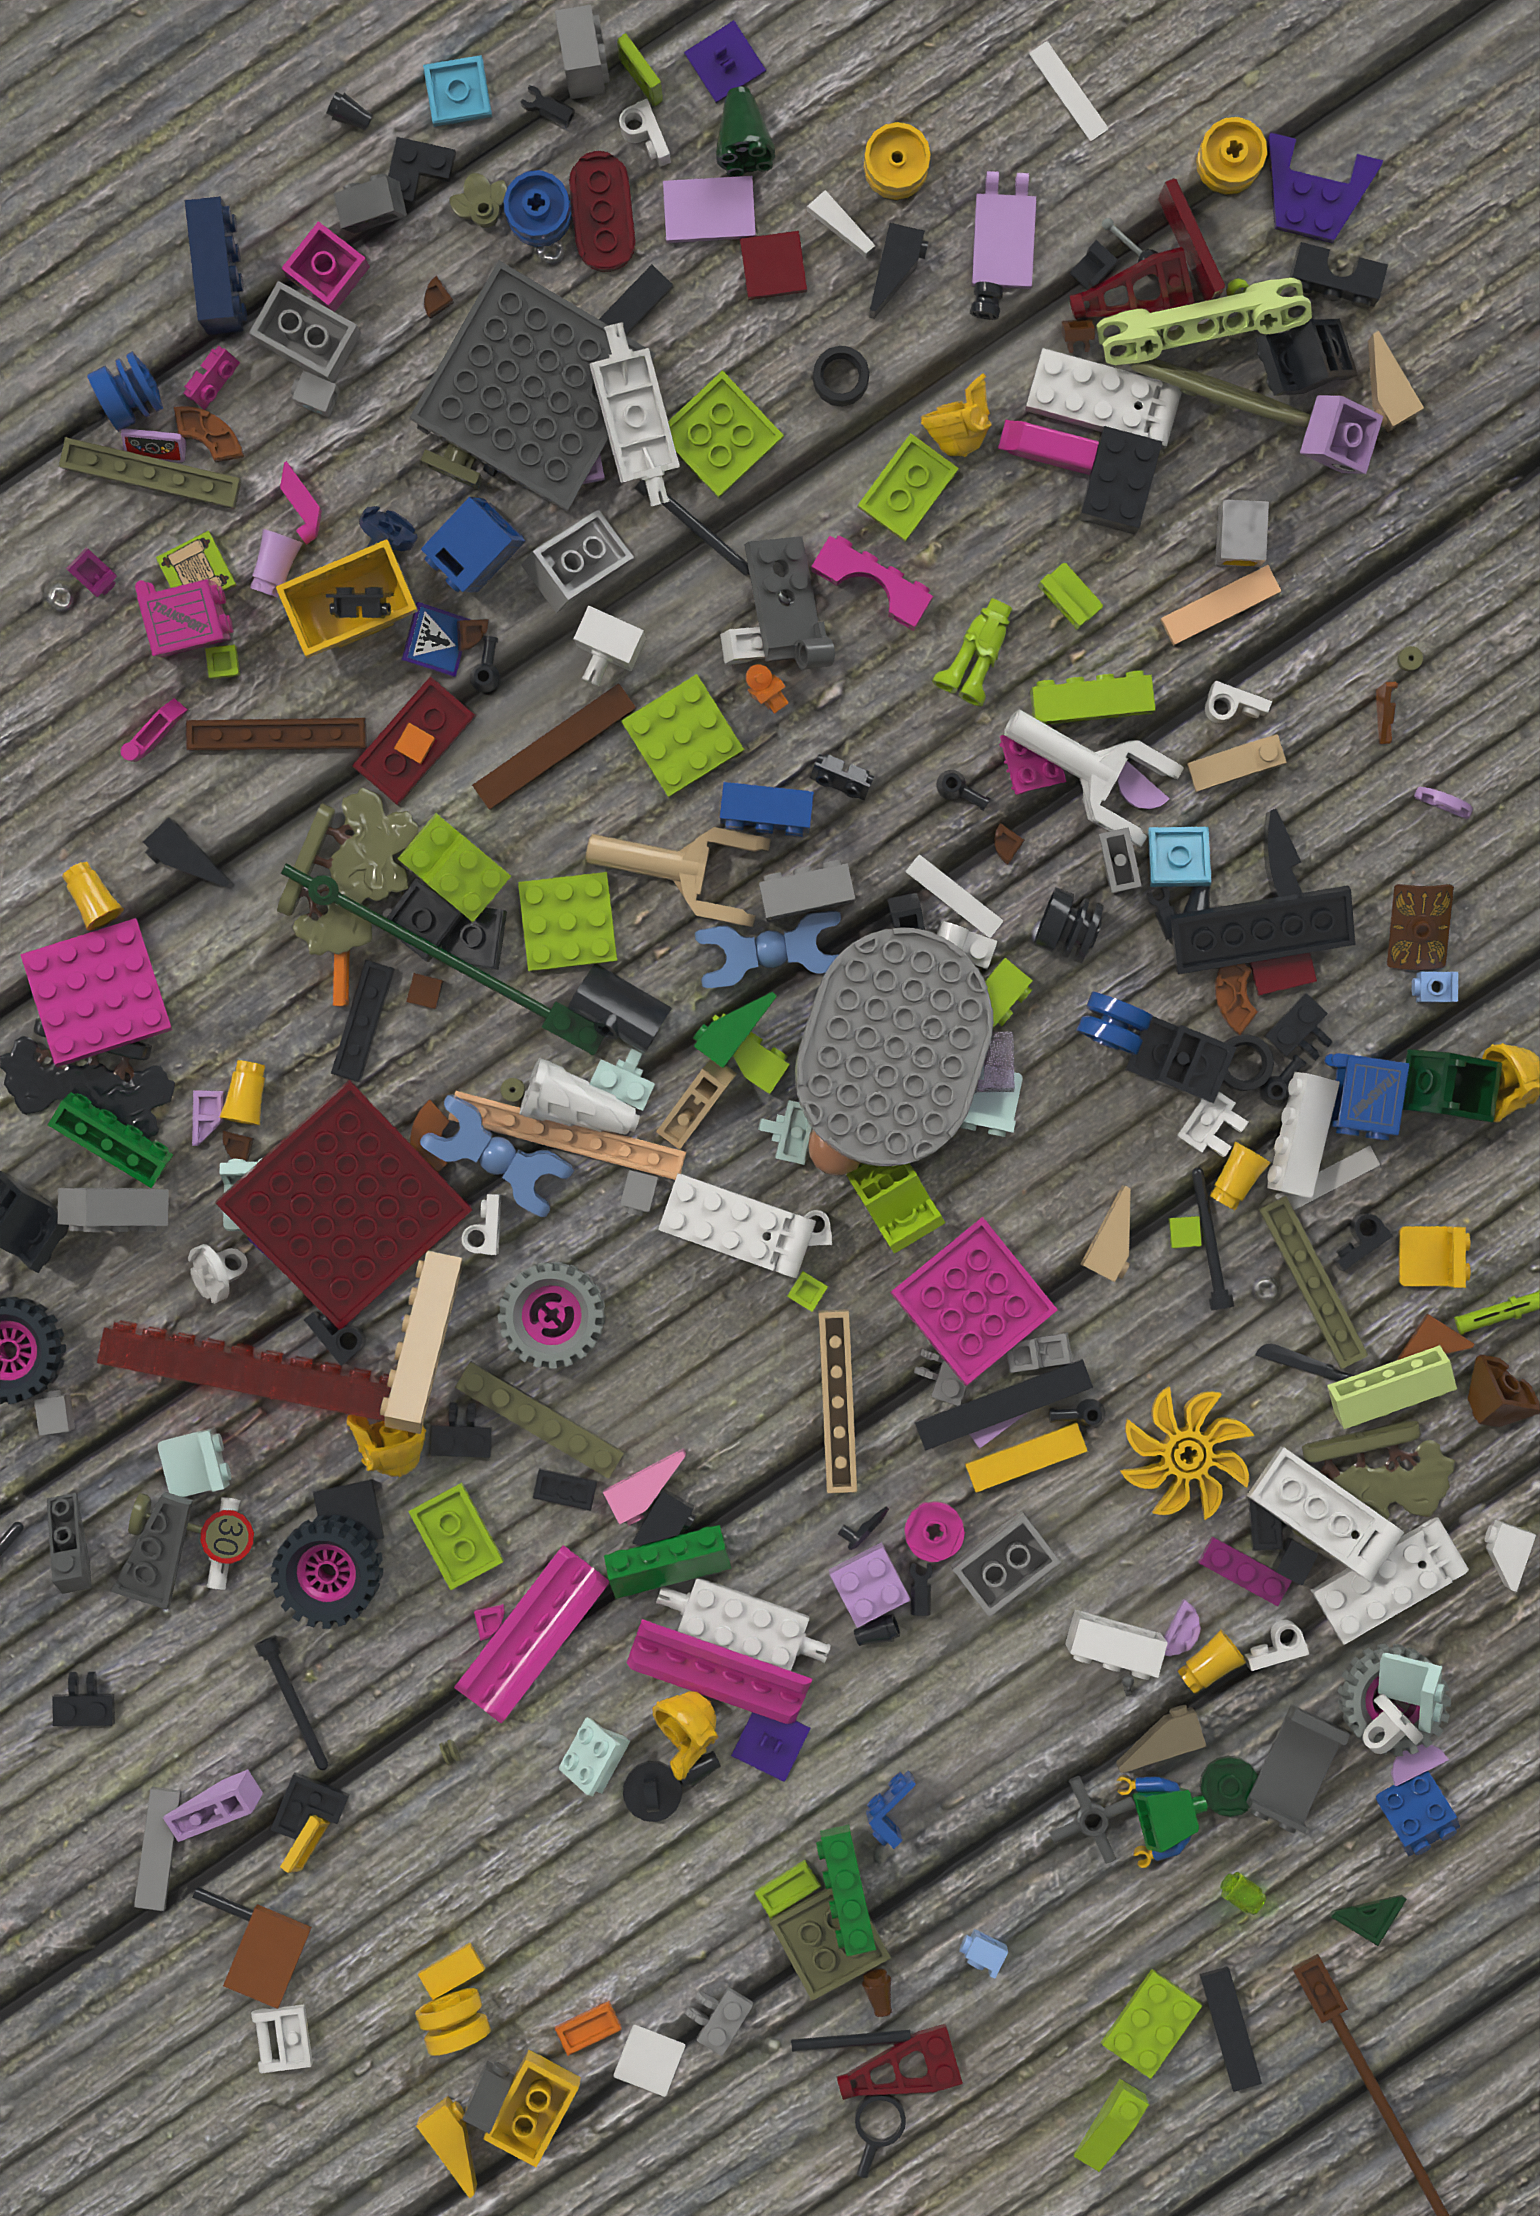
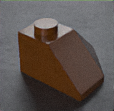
M1481 1354L1475 1360L1468 1394V1401L1473 1410V1416L1478 1423L1502 1427L1540 1414V1402L1532 1386L1523 1378L1518 1381L1506 1371L1509 1365L1501 1358Z

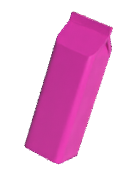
M1005 420L998 449L1022 458L1090 475L1099 441L1023 421Z

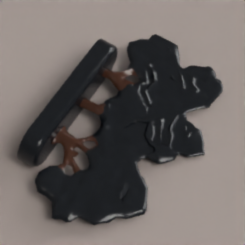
M36 1018L34 1033L46 1037L41 1019ZM26 1036L16 1039L11 1052L0 1056V1068L6 1073L4 1085L8 1093L14 1097L15 1104L22 1114L27 1115L41 1112L57 1099L62 1101L70 1092L73 1094L78 1093L87 1097L91 1101V1105L99 1110L105 1109L112 1112L117 1117V1121L122 1124L138 1128L143 1133L142 1136L149 1140L150 1137L155 1136L159 1132L156 1117L151 1113V1109L171 1102L175 1082L168 1079L167 1073L161 1066L153 1065L143 1071L133 1070L129 1064L130 1058L145 1061L150 1058L152 1046L140 1041L106 1051L107 1053L122 1056L121 1062L114 1070H108L103 1064L99 1063L96 1060L97 1055L89 1057L88 1062L83 1066L69 1063L62 1068L61 1066L56 1067L53 1063L48 1068H43L41 1062L47 1056L53 1058L50 1048L41 1050L33 1039ZM41 1053V1057L35 1060L34 1054ZM125 1072L129 1073L131 1076L129 1082H126L124 1080Z

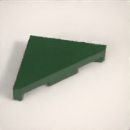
M1397 1895L1334 1910L1329 1915L1334 1920L1379 1946L1407 1899L1403 1895Z

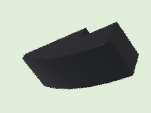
M1275 808L1266 813L1263 838L1265 870L1274 898L1303 893L1291 867L1301 863V860Z

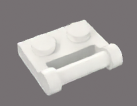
M305 2004L278 2009L262 2008L251 2012L252 2022L256 2023L261 2059L258 2062L260 2073L312 2066L313 2061ZM275 2020L280 2059H272L267 2021Z

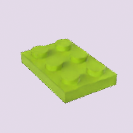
M910 433L859 502L857 508L906 542L958 472L959 468Z
M462 1482L408 1511L450 1590L504 1562Z
M1151 1969L1102 2039L1101 2044L1152 2079L1201 2009L1202 2004L1161 1974Z

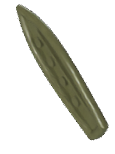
M1158 359L1129 364L1133 371L1179 387L1180 391L1187 395L1197 396L1198 394L1208 398L1210 402L1216 405L1225 406L1226 404L1272 420L1305 428L1308 427L1311 415L1235 384Z

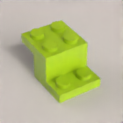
M437 813L434 814L397 858L472 922L475 921L511 878L510 874Z
M861 1163L856 1170L846 1174L894 1254L946 1223L910 1163L897 1166H874Z

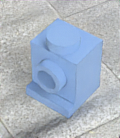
M1417 972L1416 978L1412 979V995L1416 996V1002H1458V972ZM1434 981L1440 983L1439 992H1434L1431 988Z
M974 1929L971 1936L966 1935L964 1937L959 1952L965 1954V1958L968 1959L967 1962L971 1966L979 1970L987 1968L990 1977L995 1979L1008 1954L1006 1944Z

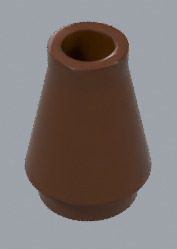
M884 1969L870 1970L863 1975L864 1981L862 1986L873 2007L875 2016H888L892 2013L891 1977L887 1975V1971Z

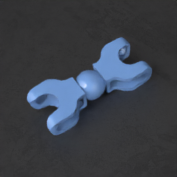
M840 912L809 913L800 920L794 930L786 931L784 935L777 931L768 930L762 932L756 938L754 936L744 937L727 925L696 931L695 940L698 943L717 944L724 949L727 956L726 963L721 969L703 975L701 979L702 987L733 986L742 979L748 969L758 967V964L766 968H776L787 960L788 963L799 962L816 974L825 973L839 954H823L817 948L816 939L821 930L839 924L841 921Z
M447 1095L444 1100V1106L447 1111L458 1119L460 1125L459 1132L449 1138H443L434 1133H427L420 1140L422 1147L446 1162L457 1161L462 1158H468L474 1162L479 1160L481 1167L488 1173L494 1175L503 1174L502 1178L511 1184L514 1199L519 1206L540 1217H546L550 1212V1206L535 1191V1181L541 1175L548 1173L562 1179H567L574 1172L572 1165L549 1150L525 1153L518 1149L516 1152L513 1144L507 1139L492 1137V1133L484 1129L482 1117L477 1107L455 1095Z

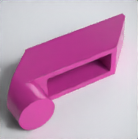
M286 461L283 466L280 489L305 522L296 531L307 545L317 538L322 510Z
M173 698L151 717L129 743H125L121 747L122 757L130 762L141 760L157 746L188 709Z

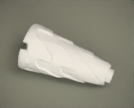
M542 1058L538 1059L529 1079L528 1090L525 1091L522 1100L520 1115L540 1121L549 1120L567 1126L576 1125L598 1132L607 1131L624 1135L628 1134L629 1131L635 1132L640 1115L635 1114V1108L617 1099L615 1095L590 1085L587 1080L566 1072L563 1067Z

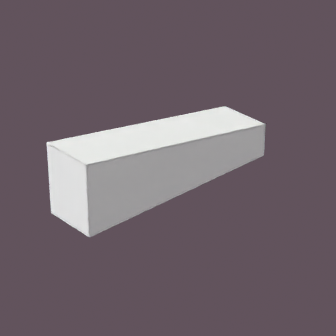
M826 190L807 206V212L865 258L875 251L873 242Z

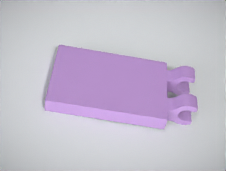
M987 171L985 194L976 195L972 286H975L976 282H991L1004 288L1031 289L1036 196H1027L1029 173H1017L1015 195H998L999 172Z

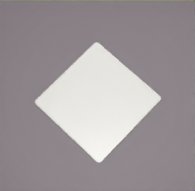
M633 2025L613 2076L665 2097L681 2059L685 2044L643 2027Z

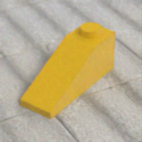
M447 2096L421 2115L416 2127L467 2196L471 2198L475 2195L477 2181L466 2121L462 2120L465 2112L457 2101L452 2102L449 2096Z

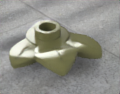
M471 173L464 182V193L451 196L449 203L455 214L460 218L472 219L476 225L483 228L492 227L497 223L500 216V207L504 204V196L507 190L504 180L490 185L483 175ZM485 209H489L486 213H480Z

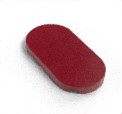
M592 151L584 154L575 166H573L569 176L576 246L580 258L587 266L600 272H612L622 268L630 261L636 246L629 177L624 164L614 155L605 151Z

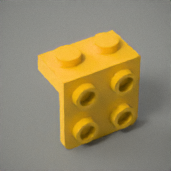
M1401 1227L1399 1229V1283L1402 1286L1466 1288V1281L1470 1280L1471 1275L1470 1264L1466 1263V1251L1470 1250L1471 1243L1470 1234L1466 1233V1227Z

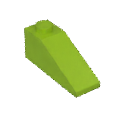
M1119 2079L1075 2151L1074 2157L1100 2172L1134 2131L1148 2108L1149 2103L1146 2095Z

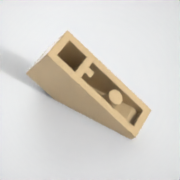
M1377 331L1368 340L1372 407L1375 410L1374 412L1383 416L1380 427H1385L1386 431L1389 432L1417 416L1424 407L1382 335Z
M1276 734L1187 763L1195 792L1281 767L1287 762L1279 736Z
M710 1059L656 1132L680 1150L737 1073L727 1065L722 1068Z
M1124 1185L1121 1186L1081 1262V1265L1113 1282L1116 1281L1117 1277L1122 1279L1130 1265L1126 1260L1129 1257L1131 1189Z

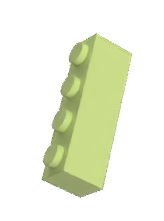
M1440 1345L1327 1385L1334 1413L1343 1429L1358 1426L1369 1420L1386 1416L1389 1413L1414 1406L1420 1402L1442 1396L1457 1389L1451 1362Z

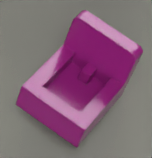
M87 547L66 568L95 597H98L100 594L106 595L116 584L114 579L117 575Z

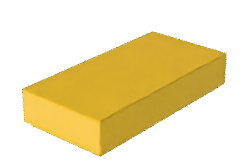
M316 1815L310 1816L280 1868L287 1873L301 1871L329 1826L330 1821Z
M470 1942L421 1970L418 1976L431 1999L434 2000L483 1972L485 1967Z

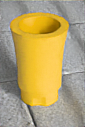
M87 861L75 864L63 873L62 877L67 883L66 887L72 895L88 931L105 926L124 911L123 907L110 894L96 871L92 870Z
M242 1060L237 1061V1066L232 1073L228 1094L219 1118L260 1126L265 1065Z
M1235 1141L1230 1156L1214 1184L1216 1187L1210 1196L1225 1206L1236 1210L1240 1200L1243 1201L1251 1187L1271 1162Z
M1220 1629L1199 1652L1188 1659L1186 1664L1177 1671L1186 1685L1196 1694L1204 1687L1207 1688L1219 1678L1247 1662L1227 1634Z

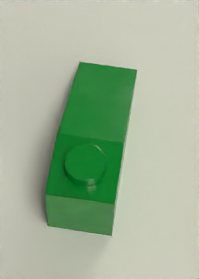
M771 992L713 1021L709 1027L703 1024L693 1037L697 1041L694 1047L724 1068L777 998V995Z

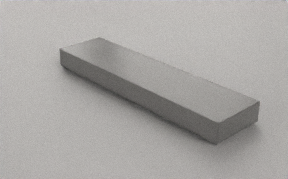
M159 1787L150 1788L134 1907L159 1911L166 1909L175 1836L163 1818L166 1814L180 1806L181 1790Z

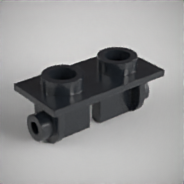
M337 587L336 593L326 594V598H334V603L330 604V614L335 615L336 618H358V606H362V618H385L386 615L391 614V605L386 603V597L394 596V593H383V587H366L365 593H355L354 587Z
M827 753L825 756L819 754L810 778L821 786L835 788L844 792L848 797L859 798L865 801L874 776L869 774L870 771L850 764L846 773L842 771L845 761Z

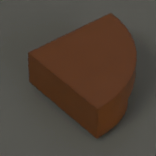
M437 276L429 282L424 296V307L429 319L454 303L452 297Z
M489 619L457 620L459 651L473 648L487 632Z
M999 824L994 838L995 849L999 858L1008 865L1025 840L1002 824Z
M223 1131V1145L231 1159H243L248 1162L254 1138Z

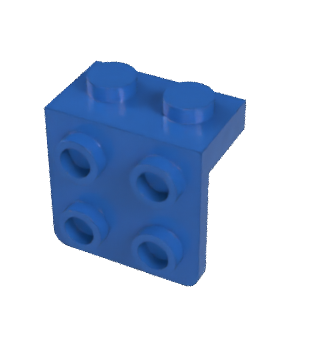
M909 1770L904 1775L901 1772L895 1775L888 1783L890 1788L883 1795L880 1793L876 1794L867 1804L869 1809L866 1811L868 1823L874 1831L872 1833L873 1836L883 1846L889 1844L893 1849L903 1840L900 1828L886 1814L916 1785L913 1774Z
M1429 1771L1398 1786L1392 1785L1376 1796L1377 1803L1399 1837L1408 1857L1413 1854L1417 1856L1425 1853L1431 1848L1430 1844L1439 1839L1445 1841L1453 1837L1457 1833V1829L1460 1828L1456 1814Z

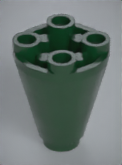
M746 87L732 88L727 92L716 148L717 164L726 170V174L729 177H740L744 173L757 170L761 172L769 171L773 167L775 147L756 100L751 94L750 89Z

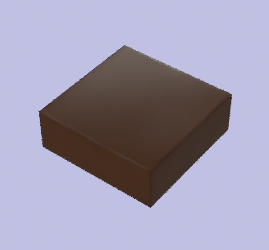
M413 973L406 1002L437 1009L443 980Z

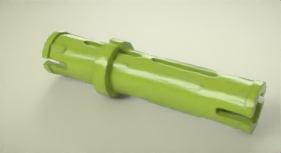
M1540 1290L1518 1298L1511 1296L1508 1297V1301L1454 1317L1459 1334L1462 1335L1466 1332L1511 1318L1518 1320L1524 1314L1539 1310ZM1527 1303V1306L1504 1312L1505 1309ZM1492 1313H1497V1315L1476 1322L1474 1321V1319L1480 1318Z

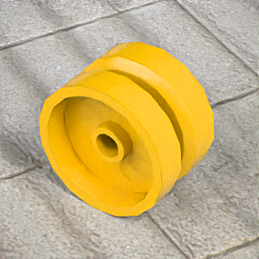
M1240 117L1224 118L1214 123L1206 132L1196 157L1197 172L1202 182L1212 191L1222 194H1237L1249 188L1257 179L1267 156L1266 139L1261 129L1251 121Z
M900 122L885 124L874 131L866 145L863 166L866 181L873 191L884 198L899 200L909 198L920 190L927 179L931 157L928 141L922 132L910 124Z
M466 1988L448 1993L424 2004L416 2010L415 2015L420 2029L429 2031L424 2038V2042L430 2055H444L461 2050L482 2040L491 2032L487 2015L477 2013L482 2007L478 1989Z

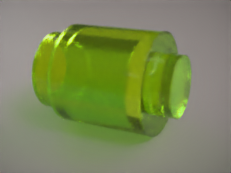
M1235 1872L1233 1875L1229 1873L1221 1882V1896L1242 1912H1249L1255 1915L1263 1907L1266 1895L1262 1893V1888L1240 1872Z

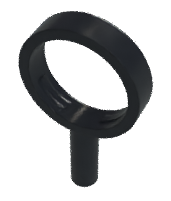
M890 2094L868 2095L857 2106L855 2126L859 2136L866 2142L856 2173L862 2178H868L877 2147H884L895 2143L905 2130L906 2117L904 2108L900 2101ZM878 2100L887 2101L898 2109L901 2122L896 2132L891 2136L880 2139L874 2138L863 2130L860 2123V2115L863 2109L871 2102Z

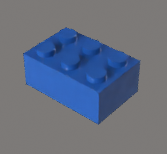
M723 782L720 823L725 824L728 830L744 831V826L755 827V832L773 834L774 829L785 830L786 836L803 837V832L809 833L814 792Z

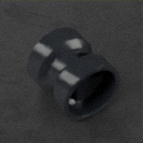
M976 282L974 288L976 298L971 304L970 314L985 320L999 319L1000 307L998 303L1003 298L1004 287L991 282Z

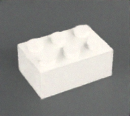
M1074 1610L1065 1643L1070 1654L1074 1655L1073 1659L1091 1664L1092 1660L1103 1663L1102 1667L1116 1672H1120L1121 1668L1132 1671L1133 1676L1149 1680L1150 1676L1159 1677L1168 1644L1161 1633L1079 1610Z

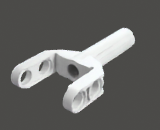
M1020 709L1011 716L1005 728V736L1080 778L1083 788V803L1088 820L1109 832L1129 827L1132 844L1140 848L1147 838L1141 828L1100 805L1102 801L1106 800L1128 759L1126 756L1161 776L1167 775L1174 779H1178L1184 769L1177 762L1138 740L1128 741L1093 752Z

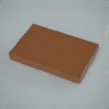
M257 1904L223 1986L278 2009L312 1927Z

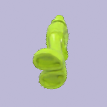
M991 598L987 608H982L981 614L972 621L963 637L964 642L954 662L947 670L937 672L932 683L946 692L956 693L973 654H975L976 664L961 688L959 697L974 706L982 707L986 699L983 690L984 679L989 667L994 668L995 661L998 660V653L1006 635V626L1010 623L1008 617L1012 607Z

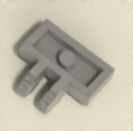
M922 1349L921 1356L931 1361L941 1362L942 1364L939 1373L930 1371V1369L922 1366H916L914 1373L936 1380L931 1397L957 1406L960 1405L966 1386L940 1354Z
M727 1987L719 2001L702 1991H698L695 1996L698 2002L713 2009V2012L708 2017L698 2009L688 2007L685 2013L689 2018L704 2026L697 2036V2041L723 2056L751 2010L753 2002Z

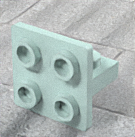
M586 1717L569 1750L563 1757L559 1770L586 1795L594 1796L595 1792L602 1794L630 1741L623 1735L603 1729L593 1719Z

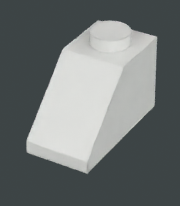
M1495 1520L1494 1525L1488 1527L1485 1535L1486 1549L1504 1586L1517 1592L1536 1535L1522 1528Z

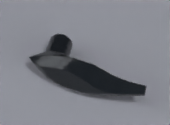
M886 1506L869 1521L863 1523L857 1532L845 1524L842 1526L838 1535L850 1542L848 1545L849 1550L857 1548L882 1522L889 1508Z

